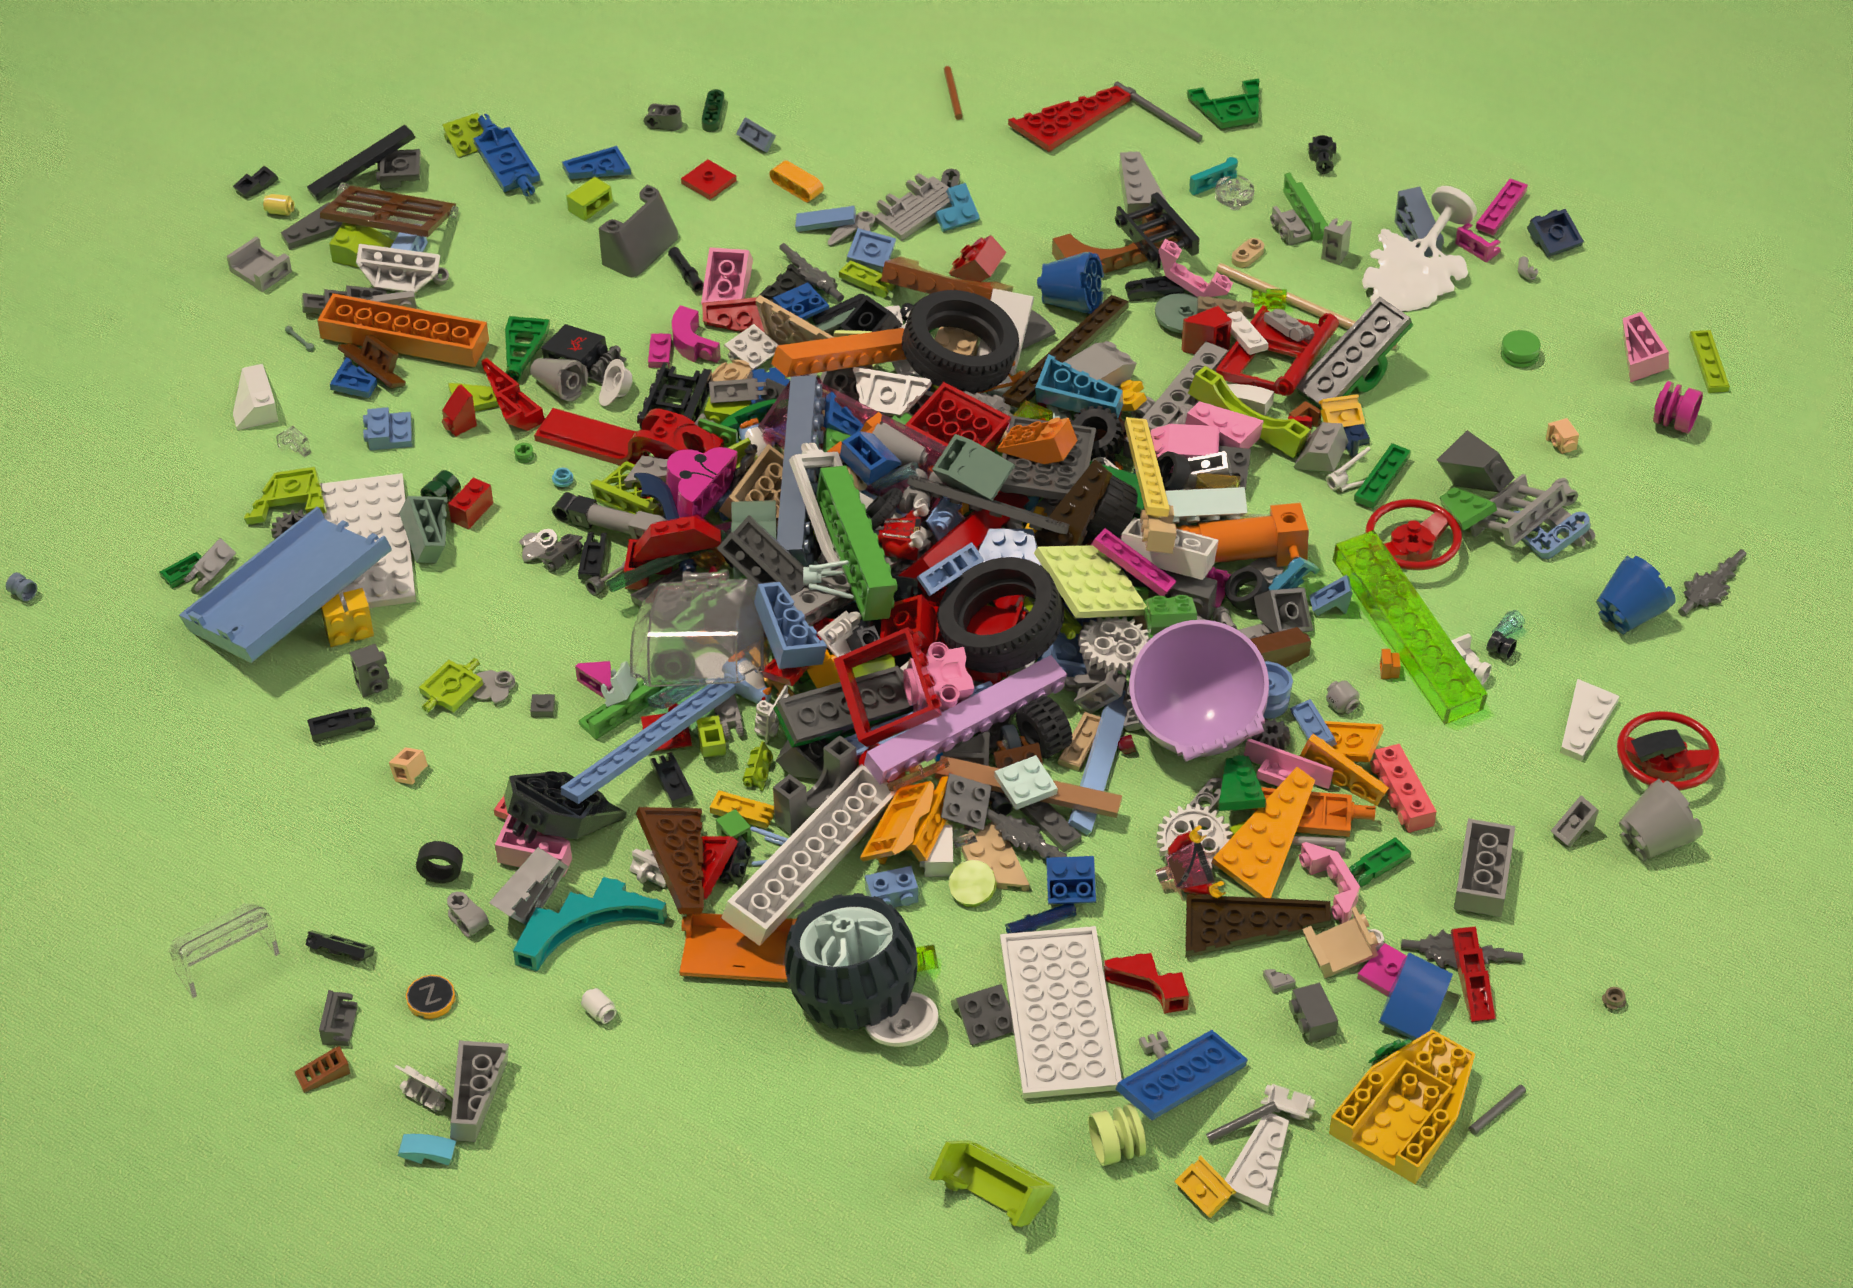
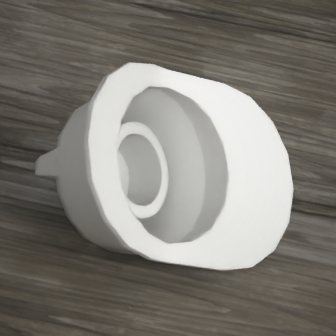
M614 359L606 368L599 395V403L602 406L610 405L616 397L625 396L632 385V373L624 367L620 359Z

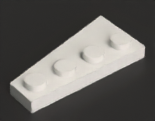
M1577 679L1560 753L1582 762L1617 705L1619 696Z

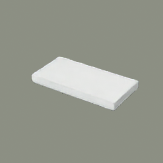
M993 289L991 301L1000 306L1010 316L1019 334V347L1014 360L1015 365L1009 373L1013 376L1016 374L1034 297ZM982 339L980 340L977 356L992 352Z

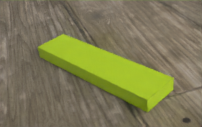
M1711 330L1690 331L1689 337L1708 393L1729 392L1730 386Z

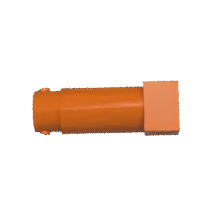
M1301 503L1270 505V516L1199 522L1197 525L1176 527L1179 530L1219 540L1214 563L1275 557L1276 566L1281 567L1288 566L1292 560L1299 557L1305 560L1308 558L1309 529Z

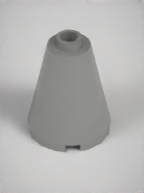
M538 358L531 365L532 377L562 400H576L582 394L580 392L582 387L587 385V368L577 360Z
M880 421V424L876 425L873 434L901 461L899 466L920 468L921 465L926 464L928 453L924 446L884 422Z

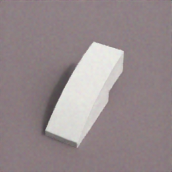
M1227 384L1242 403L1264 416L1273 405L1274 391L1251 385Z

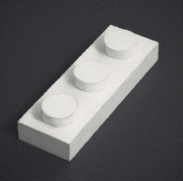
M1240 311L1227 314L1232 320L1231 335L1249 355L1268 350V342Z

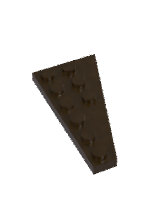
M1187 894L1185 957L1303 932L1302 929L1312 926L1313 929L1330 926L1331 902L1233 896L1215 898L1211 895Z

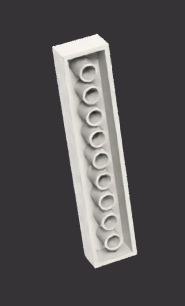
M861 764L727 901L721 918L760 946L883 817L898 789L888 782L880 785L869 770Z

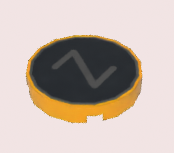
M427 975L418 978L408 987L406 993L409 1010L414 1015L423 1016L425 1019L438 1018L448 1013L456 999L451 982L438 975Z

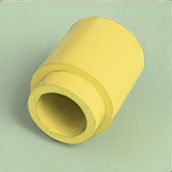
M266 195L263 202L264 210L270 214L290 215L295 207L294 200H292L291 196Z

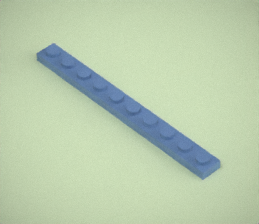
M718 677L561 787V795L579 804L736 693V685Z

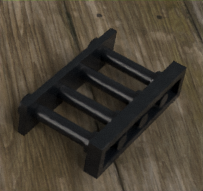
M1158 192L1151 194V203L1148 207L1127 214L1121 206L1116 207V225L1126 233L1146 256L1148 262L1152 263L1156 269L1161 268L1159 249L1154 244L1165 239L1176 238L1179 241L1176 242L1179 248L1187 250L1191 256L1199 254L1200 238ZM1149 214L1157 217V219L1138 226L1133 221ZM1161 225L1168 229L1150 237L1144 234L1145 231Z

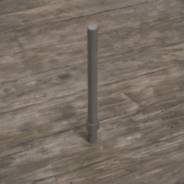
M1118 81L1114 83L1113 87L1118 86L1131 94L1130 100H1134L1197 142L1202 140L1203 136L1137 94L1133 88L1126 87Z

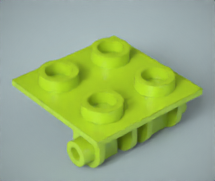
M478 112L442 124L445 130V140L450 141L458 158L478 151L473 138L481 136L483 133V128L478 122L480 117Z

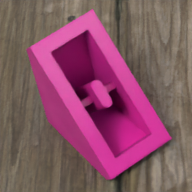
M610 661L578 663L575 666L577 681L604 698L601 691L602 684L607 686L608 691L612 689Z

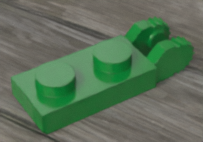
M1395 837L1361 857L1359 861L1348 869L1353 877L1360 874L1363 869L1366 870L1357 879L1359 886L1363 887L1369 884L1373 878L1379 877L1411 858V851Z

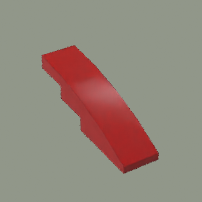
M1476 926L1452 929L1451 936L1470 1022L1494 1020L1496 1018L1488 970H1485L1482 948L1479 947Z

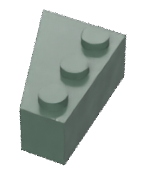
M407 496L399 512L416 563H437L445 547V519L447 517L445 508L447 497Z

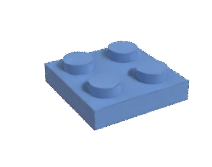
M858 228L846 262L851 260L867 268L883 272L885 261L890 260L896 238Z

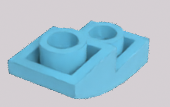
M404 1134L397 1156L422 1164L424 1158L449 1166L456 1141L427 1134Z

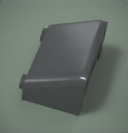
M648 184L639 193L641 201L645 202V204L627 221L622 223L611 219L598 228L602 265L628 277L640 275L678 239V229L658 189Z

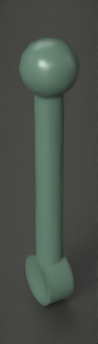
M292 326L285 327L286 333L292 334L306 346L308 352L314 350V345L307 343L294 332Z

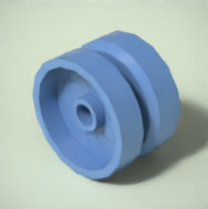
M1266 661L1265 664L1269 677V696L1263 717L1264 719L1281 716L1287 711L1293 679L1291 673L1285 667Z

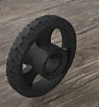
M898 488L890 489L882 497L878 496L867 507L866 515L867 518L871 519L872 530L877 529L879 526L883 527L885 520L891 519L896 513L895 508L902 499L903 493Z

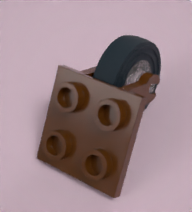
M1014 725L1001 727V741L996 742L998 751L993 752L996 768L1001 769L1033 756H1037L1043 765L1039 743L1028 744L1024 736L1019 737Z

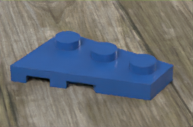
M617 146L562 161V167L569 179L631 175V168Z

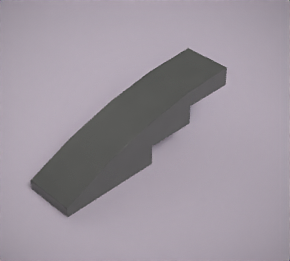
M346 285L345 291L324 289L323 295L303 293L301 299L302 312L321 314L332 294L371 300L373 296L387 294V290Z

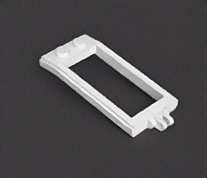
M803 443L801 445L802 454L792 456L789 462L821 551L828 563L837 562L839 558L831 542L805 468L843 466L838 452H823V450L818 449L815 443ZM842 566L832 567L831 569L842 568Z

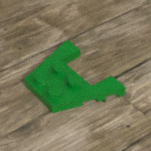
M1259 78L1242 81V89L1245 94L1209 99L1204 87L1187 90V98L1221 129L1258 123Z

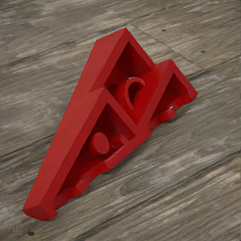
M488 358L481 360L506 423L526 431L542 424L545 420L543 409L521 392L519 384Z

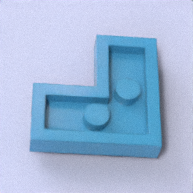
M966 183L947 188L946 192L952 207L939 210L935 214L942 232L979 221V214Z

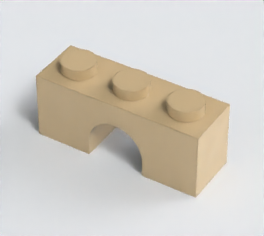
M1169 505L1168 517L1153 518L1146 515L1145 510L1141 511L1142 542H1145L1147 551L1173 554L1176 539V526L1173 524V506Z

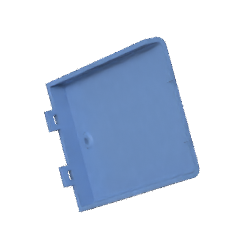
M316 507L184 610L179 616L186 628L193 634L252 663L391 552L392 548L385 536L379 539L376 534L372 533L365 538L345 529L349 524L344 520L338 523V525L327 521L320 508Z

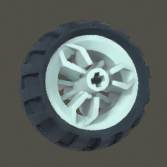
M862 893L843 896L842 894L835 895L830 899L820 900L812 904L811 908L803 911L797 917L795 925H792L790 928L784 958L787 981L798 1004L814 1021L822 1022L833 1029L849 1028V1030H857L859 1027H865L866 1025H871L872 1027L880 1024L882 1020L888 1017H893L898 1013L899 1008L908 1002L917 976V951L909 927L901 914L891 904H886L879 897L865 896Z

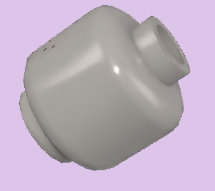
M1334 681L1328 686L1326 701L1339 714H1350L1359 706L1360 694L1348 681Z

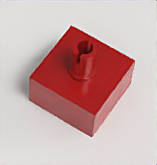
M922 594L894 602L890 618L881 619L880 639L909 627L913 632L920 635L922 640L920 648L923 651L924 648L929 647L933 643L935 609ZM909 644L889 653L894 657L911 652Z

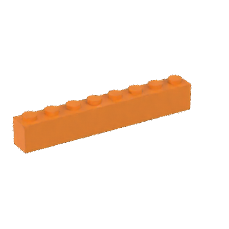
M890 329L778 345L771 364L786 377L905 360L906 357L902 349L904 329Z

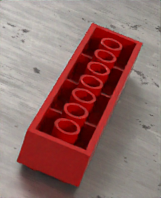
M999 491L993 499L1024 510L1026 509L1023 506L1030 501L1023 494L1003 493L1002 491ZM974 510L898 576L917 578L971 542L979 551L989 529H1003V526L1005 527L1010 517L1002 515V518L989 515V510ZM922 586V595L924 596L927 592Z

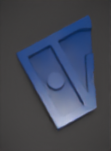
M345 358L330 382V389L333 391L370 398L377 386V379L371 374L366 373L360 366H354L349 358Z
M830 392L826 396L823 427L851 436L861 431L864 425L853 416L846 406L842 408L834 400L836 395Z

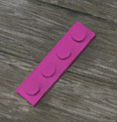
M1510 178L1477 221L1475 229L1494 236L1524 196L1528 185Z
M1106 528L1103 529L1091 544L1160 596H1165L1176 583L1175 579Z

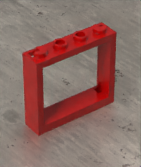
M909 627L834 659L858 741L866 747L942 715L939 708L942 706L941 700L933 689L935 681L933 676L928 673L926 667L929 665V662L920 648L922 645L921 637ZM909 644L928 707L871 731L852 668Z

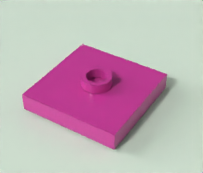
M1384 943L1377 951L1378 956L1371 958L1358 973L1357 979L1388 996L1400 966L1407 955Z

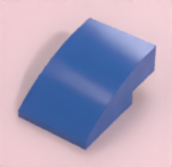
M1408 953L1400 966L1395 982L1391 986L1378 1023L1413 1040L1426 1034L1433 1025L1453 974Z

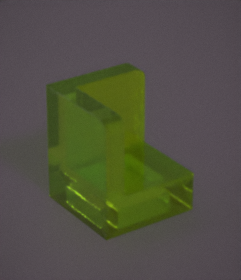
M935 945L916 947L917 972L939 968Z

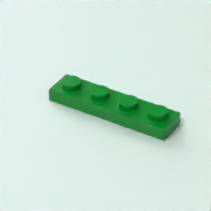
M1391 443L1354 495V501L1374 509L1410 458L1411 450Z

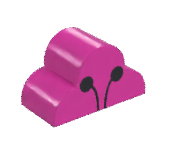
M719 447L710 449L703 454L699 451L686 449L677 451L669 457L667 461L666 484L671 490L679 518L692 515L704 518L723 497L734 477L737 451Z

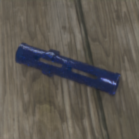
M1064 904L1038 914L1025 915L1020 920L1005 924L1007 934L1034 932L1041 927L1075 917L1077 915L1075 905Z

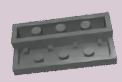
M748 515L737 529L731 532L717 547L756 587H758V584L780 582L790 596L795 595L806 587V585H803L804 566L751 515Z

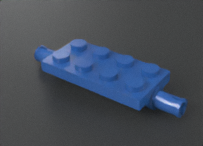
M484 114L485 118L481 115L478 118V122L483 128V133L481 136L473 138L474 145L504 192L520 187L525 196L533 195L535 188L531 183L540 181V174L511 128L506 127L502 129L493 124L488 114Z

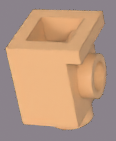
M1568 418L1548 423L1547 441L1551 440L1553 446L1557 447L1561 454L1577 450L1579 433Z
M407 747L389 762L395 782L412 785L415 783L414 778L428 766L423 750Z

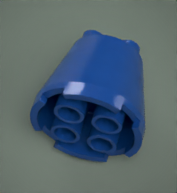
M1084 252L1043 264L1041 277L1037 279V287L1042 291L1043 304L1086 314L1092 313L1102 304L1104 292L1100 291L1101 278L1104 277L1101 260L1098 254Z
M1627 556L1620 562L1598 597L1596 603L1601 610L1598 614L1605 622L1611 621L1614 623L1617 631L1624 635L1626 632L1672 607L1676 602L1675 594L1671 587L1668 586L1666 588L1664 582L1659 577L1660 573L1651 564L1638 556L1634 558Z

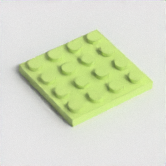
M1093 545L1037 547L1035 550V556L1052 577L1058 592L1075 618L1144 615L1147 606L1121 566L1101 553Z

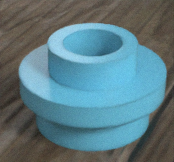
M564 467L556 469L552 476L553 484L558 487L569 486L574 480L570 470Z

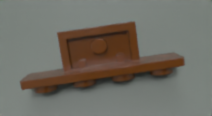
M366 335L362 350L354 344H341L338 346V350L344 353L345 357L352 359L358 366L369 371L372 376L383 381L385 386L389 388L405 386L406 381L393 373L399 354L373 335Z

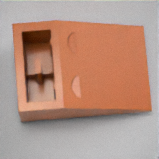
M1057 417L1049 422L1041 423V421H1036L1028 426L1016 425L1012 427L1007 436L1003 438L997 450L998 452L1030 461L1048 464L1063 461L1078 440L1070 419H1060Z

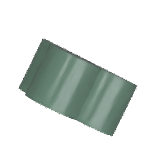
M776 500L732 502L731 532H734L747 516L751 515L777 540ZM733 565L735 583L744 574Z

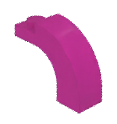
M680 305L672 318V335L676 350L683 357L693 362L699 357L717 363L721 358L720 343L696 335L695 331L699 327L698 311Z

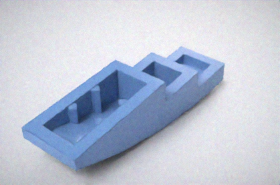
M971 542L919 575L917 579L930 596L953 582L966 570L982 563L984 559Z

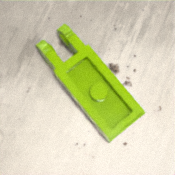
M851 260L839 271V278L871 292L874 291L879 297L886 298L889 295L888 290L893 291L896 288L894 284L881 281V273Z

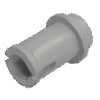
M1218 607L1213 611L1214 621L1237 629V626L1229 616L1228 609Z

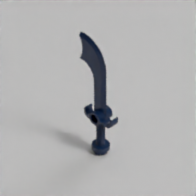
M634 473V478L639 481L642 488L641 496H649L656 499L663 508L666 520L679 518L668 485L655 475ZM688 552L680 554L682 562L679 563L680 571L683 574L695 572L696 561L690 559Z

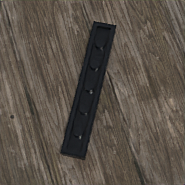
M404 124L308 185L307 189L316 200H319L416 137Z

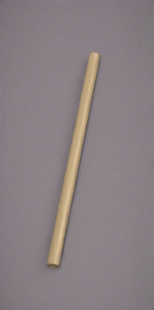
M1220 263L1216 271L1222 275L1318 317L1325 313H1331L1339 320V326L1349 329L1356 322L1225 264Z

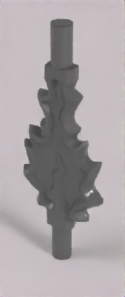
M785 243L780 245L779 249L787 255V258L791 260L794 266L798 267V273L806 279L807 283L824 290L838 302L843 301L844 295L836 289V280L830 277L827 271L822 272L817 267L814 268L806 262L805 258L800 257L796 251H793Z
M1740 549L1732 558H1727L1724 563H1718L1717 570L1711 571V574L1705 572L1702 576L1696 572L1692 581H1685L1684 585L1687 591L1683 593L1687 600L1678 610L1679 615L1684 617L1699 605L1707 607L1708 603L1720 604L1722 602L1720 598L1729 595L1727 590L1730 587L1724 584L1727 583V579H1732L1736 576L1732 571L1737 570L1738 563L1746 556V552Z
M987 809L986 818L993 822V825L996 826V831L1002 833L1003 841H1009L1016 848L1019 846L1024 851L1029 847L1032 851H1037L1042 858L1067 857V854L1059 851L1058 847L1047 844L1039 833L1040 828L1028 824L1026 819H1016L1011 815L1006 817L1001 813L997 814L991 809Z
M1444 929L1436 936L1429 934L1426 939H1421L1420 941L1402 939V949L1419 950V953L1425 954L1426 959H1434L1440 967L1450 965L1457 968L1452 936L1447 934ZM1492 945L1480 947L1482 948L1485 965L1488 964L1489 960L1496 963H1503V960L1523 962V953L1504 951V948H1493Z

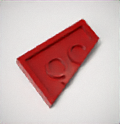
M701 836L703 840V864L701 868L703 871L702 887L704 888V900H707L708 896L712 893V889L718 878L722 875L726 863L733 855L738 843L733 836Z

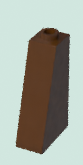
M1298 627L1250 639L1260 651L1265 662L1277 663L1285 668L1310 656L1311 639Z

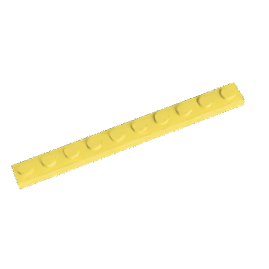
M1126 417L1125 429L1146 515L1153 518L1168 517L1170 508L1147 419Z

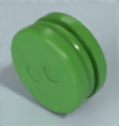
M1511 331L1502 340L1501 357L1507 364L1513 367H1530L1539 359L1541 342L1535 334L1529 331Z

